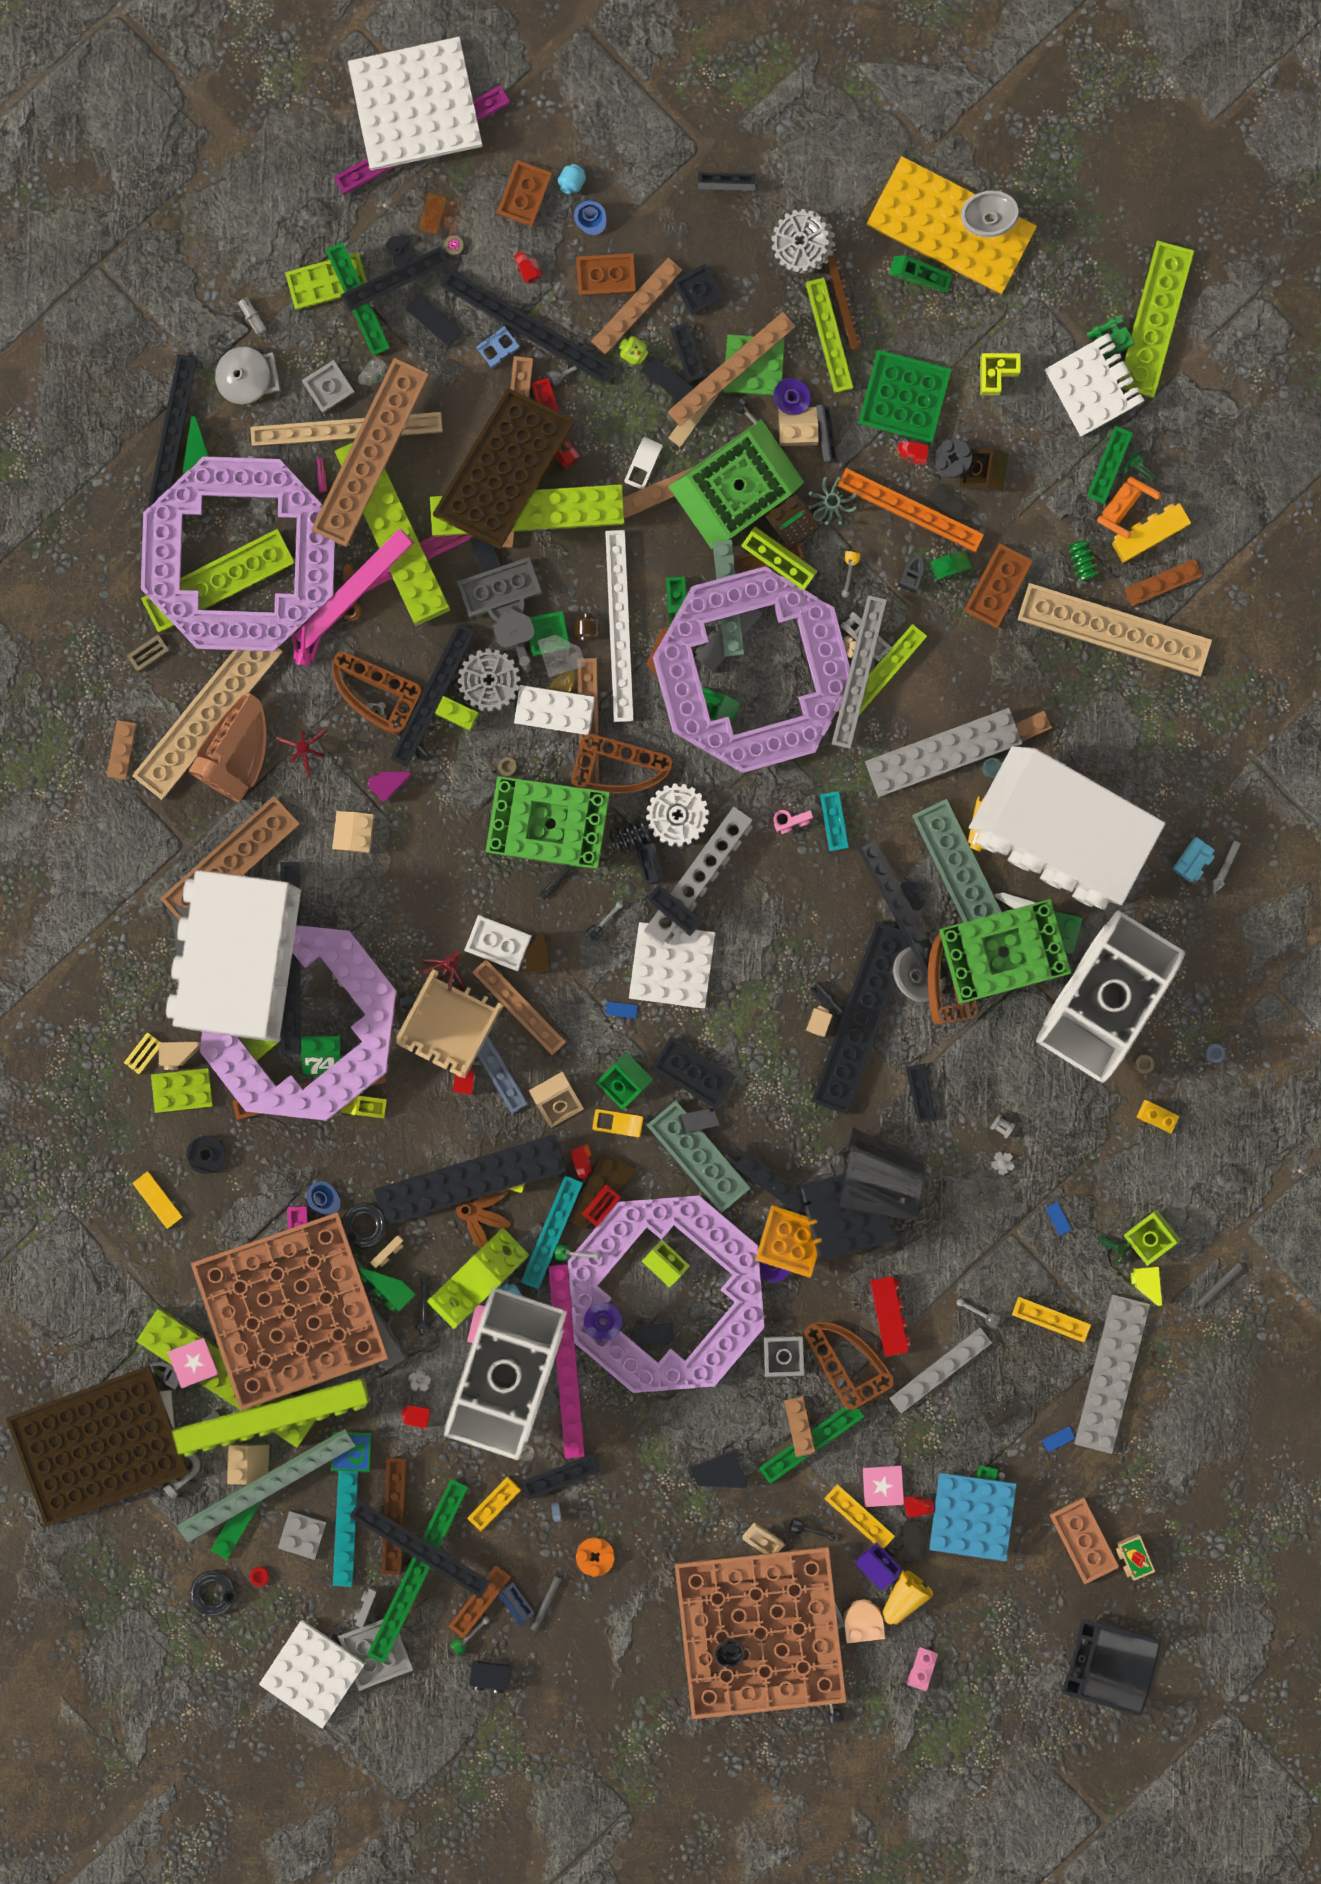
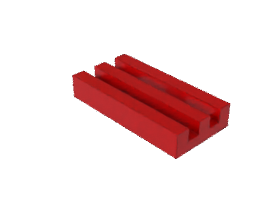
M605 1184L582 1215L598 1227L620 1200L621 1196ZM607 1191H609V1193L604 1197V1199L600 1202V1204L595 1208V1210H594V1211L591 1213V1215L589 1216V1213L594 1209V1207H595V1206L598 1204V1202L603 1198V1196L607 1193ZM611 1196H615L612 1199V1201L607 1205V1207L603 1210V1212L598 1216V1218L594 1220V1217L604 1207V1205L611 1198Z

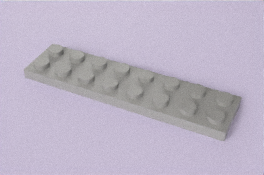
M1007 708L865 761L877 796L881 797L1008 750L1011 747L1019 746L1022 744L1010 709Z
M1112 1294L1074 1444L1112 1454L1150 1304Z

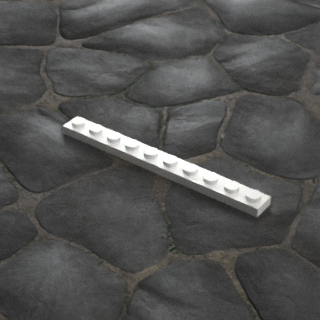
M625 530L606 531L614 722H633Z

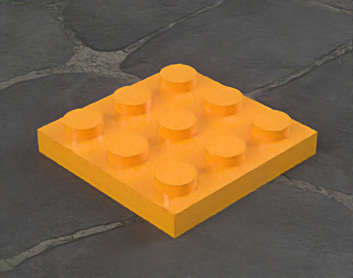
M772 1205L755 1260L810 1278L817 1258L815 1243L822 1241L821 1238L813 1240L810 1225L817 1223V1221H808L807 1216Z

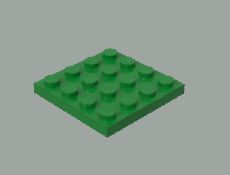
M877 350L858 424L932 444L951 369Z

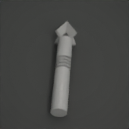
M1233 841L1222 866L1223 868H1221L1217 878L1213 880L1214 893L1225 885L1224 879L1230 868L1229 866H1231L1241 845L1237 841Z

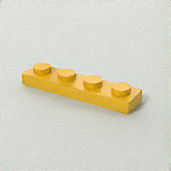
M1018 1297L1012 1312L1013 1316L1081 1342H1085L1091 1324Z
M838 1484L824 1498L873 1543L877 1542L883 1549L895 1537Z

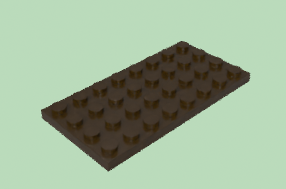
M507 388L435 508L433 516L501 549L575 425V420Z

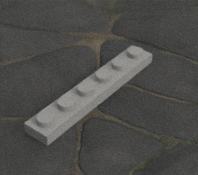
M979 1327L894 1393L889 1399L898 1411L903 1413L992 1342Z

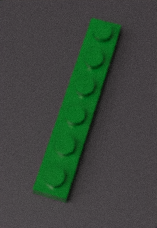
M341 242L325 249L344 293L361 285L344 243ZM370 302L352 310L372 356L389 349L388 342Z
M843 1407L813 1428L811 1433L815 1452L864 1418L858 1408L848 1410ZM792 1443L761 1465L759 1469L771 1484L810 1455L797 1458Z

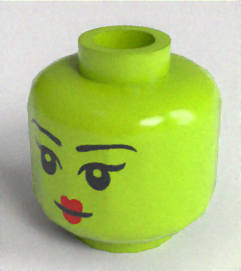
M634 336L628 340L624 338L619 346L621 358L632 365L641 364L648 354L646 344Z

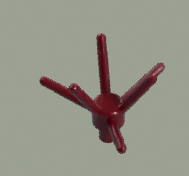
M327 729L318 733L308 742L305 741L304 731H301V741L298 744L280 737L276 738L279 742L296 747L297 752L290 760L291 763L300 754L303 755L308 778L311 775L307 754L312 753L318 757H324L323 754L310 749V745L323 736Z
M454 951L451 957L447 956L445 960L422 959V962L437 963V965L423 970V974L443 966L444 970L438 980L442 981L446 973L450 972L448 991L452 990L454 974L462 990H465L463 981L456 969L458 965L457 960L461 956L458 951Z

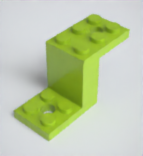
M502 1228L427 1302L455 1329L490 1295L492 1288H497L529 1254Z

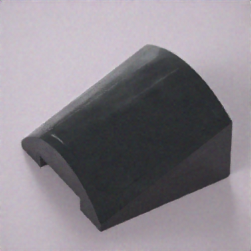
M1082 1618L1062 1694L1141 1716L1151 1687L1161 1641Z

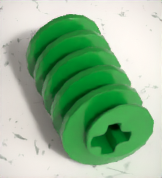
M1082 540L1067 545V547H1073L1068 551L1069 554H1075L1071 558V561L1077 562L1073 565V569H1079L1075 576H1081L1077 582L1092 579L1099 573V570H1093L1097 563H1091L1095 556L1089 555L1093 548L1086 547L1091 541Z

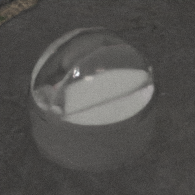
M524 1444L519 1457L524 1461H528L533 1458L534 1450L532 1446ZM529 1448V1450H527L523 1455L521 1454L524 1450Z

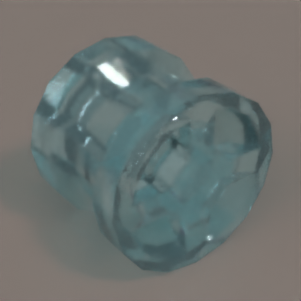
M990 758L983 764L982 772L988 778H995L1002 764L998 759Z

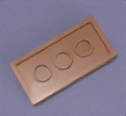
M1084 1497L1049 1514L1084 1584L1119 1568Z

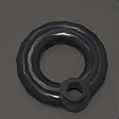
M365 1202L355 1204L347 1210L343 1216L342 1226L347 1240L351 1234L355 1237L352 1242L348 1240L349 1246L364 1249L373 1247L381 1242L387 1230V1221L381 1209L374 1204ZM362 1214L373 1217L376 1224L375 1231L367 1237L359 1236L353 1229L354 1220Z
M210 1570L199 1574L193 1581L190 1589V1599L193 1606L200 1613L207 1616H219L226 1613L239 1598L232 1580L225 1573L217 1570ZM209 1582L219 1583L224 1590L222 1601L216 1605L207 1604L202 1598V1589ZM229 1593L234 1594L233 1600L229 1599Z

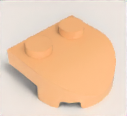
M857 1600L851 1604L847 1611L845 1610L844 1624L847 1643L885 1639L883 1617L879 1606L877 1607L870 1600Z

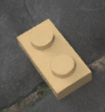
M398 1235L370 1263L375 1268L378 1266L382 1268L390 1260L388 1256L392 1252L396 1254L403 1247L401 1243L404 1240Z
M755 1522L742 1536L744 1541L764 1554L777 1553L784 1546L782 1540Z

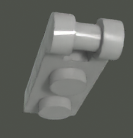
M852 612L849 615V619L846 622L843 621L839 626L857 641L862 619ZM854 623L859 626L855 631L851 628ZM879 635L873 658L877 662L892 648Z

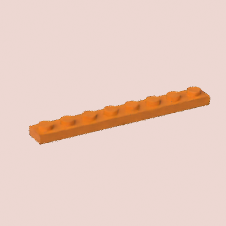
M847 468L838 484V487L852 494L857 493V496L973 552H976L984 534Z

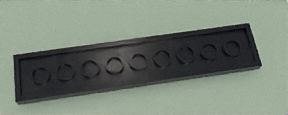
M876 921L811 1102L846 1115L848 1114L896 982L893 972L894 962L898 954L909 946L901 930Z
M553 1134L373 1190L378 1207L382 1210L387 1225L558 1174L567 1171L557 1136Z

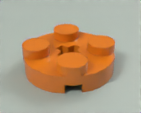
M597 1537L584 1540L579 1545L576 1553L577 1565L582 1572L592 1577L604 1575L611 1569L614 1562V1550L611 1544L605 1539ZM592 1552L595 1554L600 1553V1560L598 1562L596 1560L591 1561Z

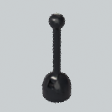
M795 1517L791 1521L789 1528L791 1533L799 1534L804 1530L826 1537L830 1541L835 1540L833 1533L827 1534L807 1528L802 1520Z

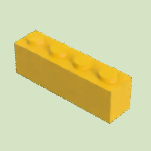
M1172 503L1164 508L1165 512L1158 515L1155 513L1147 518L1148 522L1144 524L1139 522L1132 526L1129 539L1119 534L1114 537L1115 541L1111 544L1122 563L1191 524L1180 503L1176 506Z

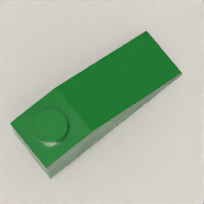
M907 255L894 256L889 275L903 281L944 293L948 292L953 275Z
M191 416L183 474L198 463L202 457H209L198 420L195 416Z

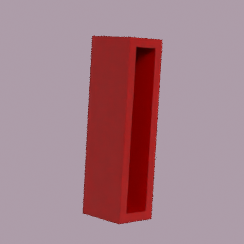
M892 1275L871 1279L870 1285L884 1355L886 1357L906 1353L911 1345L909 1336H905L904 1328H907L905 1317H901L900 1310L903 1309L901 1298H897L896 1291L899 1290L898 1280L894 1279Z

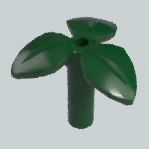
M1143 450L1135 452L1130 457V460L1125 463L1123 468L1124 478L1131 467L1137 469L1149 481L1155 478V475L1144 466L1143 459L1140 456L1144 452Z
M1103 1235L1098 1240L1099 1243L1115 1250L1119 1255L1118 1259L1112 1263L1113 1265L1123 1261L1131 1246L1128 1241L1126 1244H1118Z

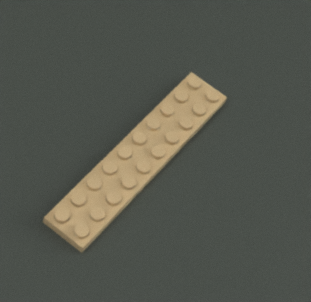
M1031 583L1028 584L1017 619L1024 623L1201 677L1212 642L1211 639Z
M279 648L274 652L234 650L132 776L163 800L198 757L196 751L214 725L242 694L250 693L283 651Z

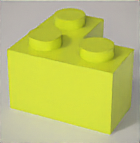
M982 353L980 357V395H1000L1001 377L1019 376L1020 354Z

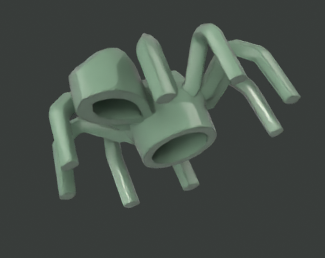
M827 477L823 478L822 489L826 496L809 492L811 497L824 499V501L812 506L809 505L808 507L812 510L824 505L813 513L815 521H822L826 517L828 510H830L825 521V525H828L835 510L838 524H841L842 519L838 508L845 512H852L856 509V506L845 508L841 503L854 499L857 493L845 499H840L842 495L838 496L839 492L835 494L841 479L840 477H837L831 493L826 489Z

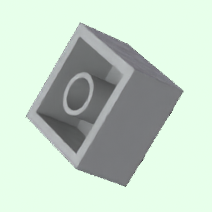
M802 1335L764 1337L765 1377L804 1376Z

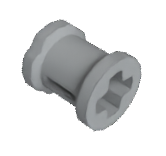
M999 1114L990 1129L997 1130L1007 1139L1016 1124L1007 1122Z

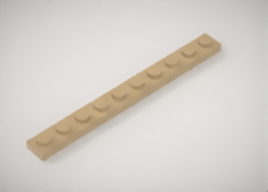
M441 412L410 414L401 435L443 432ZM365 418L250 427L252 447L355 439Z

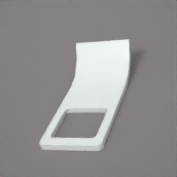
M643 437L625 478V483L641 490L645 488L663 446L662 444ZM634 466L648 472L643 485L629 480Z

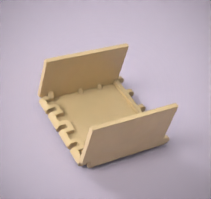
M432 969L397 1035L396 1043L411 1052L415 1046L418 1047L415 1054L428 1061L434 1055L435 1058L432 1063L444 1069H447L449 1063L452 1064L450 1072L465 1078L504 1005L498 1003L496 1008L485 1004L488 999L487 996H484L482 1002L468 995L471 990L469 987H467L465 993L454 987L449 992L448 984L436 979L439 972Z

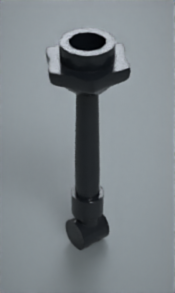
M567 865L539 895L546 899L573 866Z
M422 1277L420 1279L422 1284V1322L416 1325L415 1329H418V1333H430V1329H434L427 1322L428 1284L430 1283V1278Z

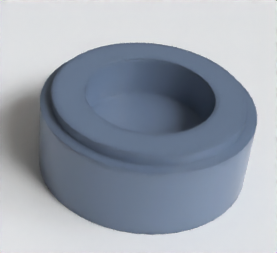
M1211 1044L1206 1048L1205 1056L1208 1061L1219 1063L1225 1057V1050L1219 1044Z
M559 1502L552 1503L553 1521L562 1522Z

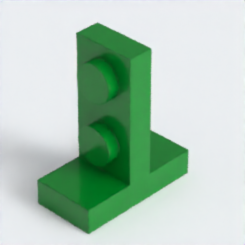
M685 576L666 577L669 627L686 598Z

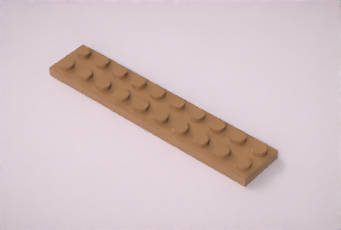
M396 358L393 359L311 529L312 532L342 546H348L429 377L428 373Z

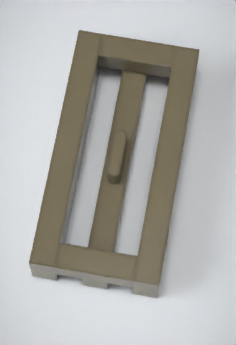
M158 634L128 654L127 657L137 672H139L170 650ZM156 641H159L158 645L144 653L136 660L133 659L134 656H136L137 654L151 646ZM163 647V650L152 656L150 659H148L141 665H137L143 659H145L146 657H148L149 655Z

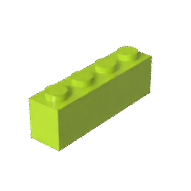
M757 527L753 528L741 545V547L803 591L817 573L816 569Z

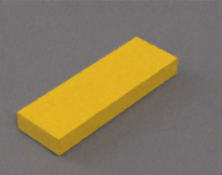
M148 1171L132 1183L167 1229L183 1218Z
M507 1476L467 1519L482 1531L522 1489Z

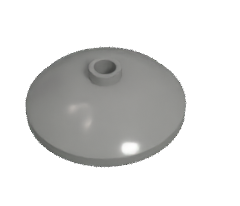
M984 191L975 194L965 202L961 210V220L964 227L970 233L980 237H996L1008 232L1014 227L1019 216L1018 205L1015 200L1008 194L1000 191Z
M249 347L231 349L223 355L217 365L215 372L217 388L224 398L236 404L244 405L257 401L266 392L270 383V367L267 360L260 352ZM237 371H240L239 377H236Z
M908 947L898 954L894 962L893 972L896 984L908 998L917 1002H928V979L911 947ZM945 977L940 980L941 992L945 986Z

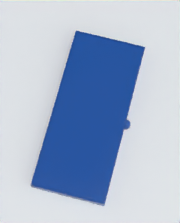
M607 1002L606 1015L636 1019L638 1005Z
M1058 1202L1046 1207L1052 1220L1051 1222L1054 1224L1059 1236L1071 1230Z
M1067 1427L1043 1439L1042 1442L1047 1452H1050L1075 1439L1070 1427Z

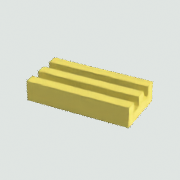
M147 1032L124 1063L136 1071V1073L141 1074L158 1052L159 1043L161 1042ZM148 1038L151 1039V1041L147 1044V1046L144 1048V1050L132 1064L131 1060L134 1058V1056L138 1053V1051L148 1040ZM155 1042L157 1044L138 1069L136 1067Z

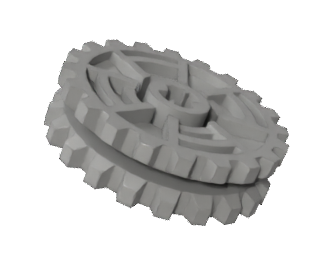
M806 209L801 211L793 210L792 215L789 213L785 214V219H780L778 221L779 227H775L773 230L776 233L771 239L775 243L772 246V250L776 251L775 258L780 259V264L786 266V269L805 274L807 271L809 273L814 272V268L821 269V264H827L829 261L827 257L833 254L831 248L835 246V242L832 241L835 233L830 231L832 225L827 224V219L821 217L819 213L807 211Z
M486 649L484 653L479 650L476 656L472 654L468 656L470 660L463 662L464 669L459 670L461 678L458 679V683L462 685L459 690L461 694L465 693L463 698L466 702L471 701L470 705L473 708L479 706L480 711L488 709L489 712H493L495 708L498 711L502 710L503 705L508 707L510 705L509 701L516 699L515 692H519L517 684L521 682V678L517 676L520 673L518 667L514 668L515 662L513 659L508 660L509 656L506 653L500 655V650L491 652L490 649ZM488 676H491L492 679L495 678L491 685H488L487 682L484 683Z

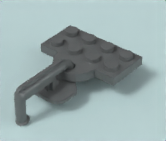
M530 557L457 581L469 618L488 612L491 619L497 622L494 632L499 645L505 648L515 646L520 659L519 664L522 666L523 671L526 673L530 672V658L527 656L523 643L533 638L534 628L531 619L523 614L525 609L524 600L542 594Z

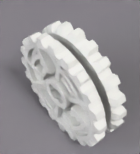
M673 784L672 788L664 786V791L658 790L656 792L657 797L650 799L652 805L647 807V811L650 814L646 815V820L650 821L648 828L649 830H654L653 836L655 838L659 836L661 843L667 841L668 846H673L674 843L678 847H682L683 843L689 845L692 843V839H699L698 834L705 831L703 825L708 824V819L705 816L709 814V810L704 808L707 806L706 801H701L702 795L700 793L695 794L693 787L687 789L685 784H682L681 787ZM677 810L681 811L680 814H683V818L680 817L678 820H675V816L672 817V813H676Z

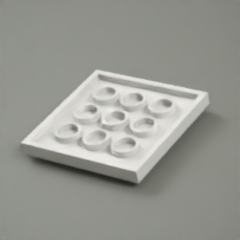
M639 922L629 999L705 1009L715 932L696 930L690 937L683 930L676 927L672 932L675 934L669 944L665 942L662 946L644 933L648 923ZM661 925L663 928H669V927H671V926H663V925Z
M301 1620L259 1685L323 1728L366 1663Z

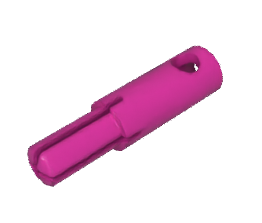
M318 458L316 460L319 493L328 492L326 473L324 471L323 458Z

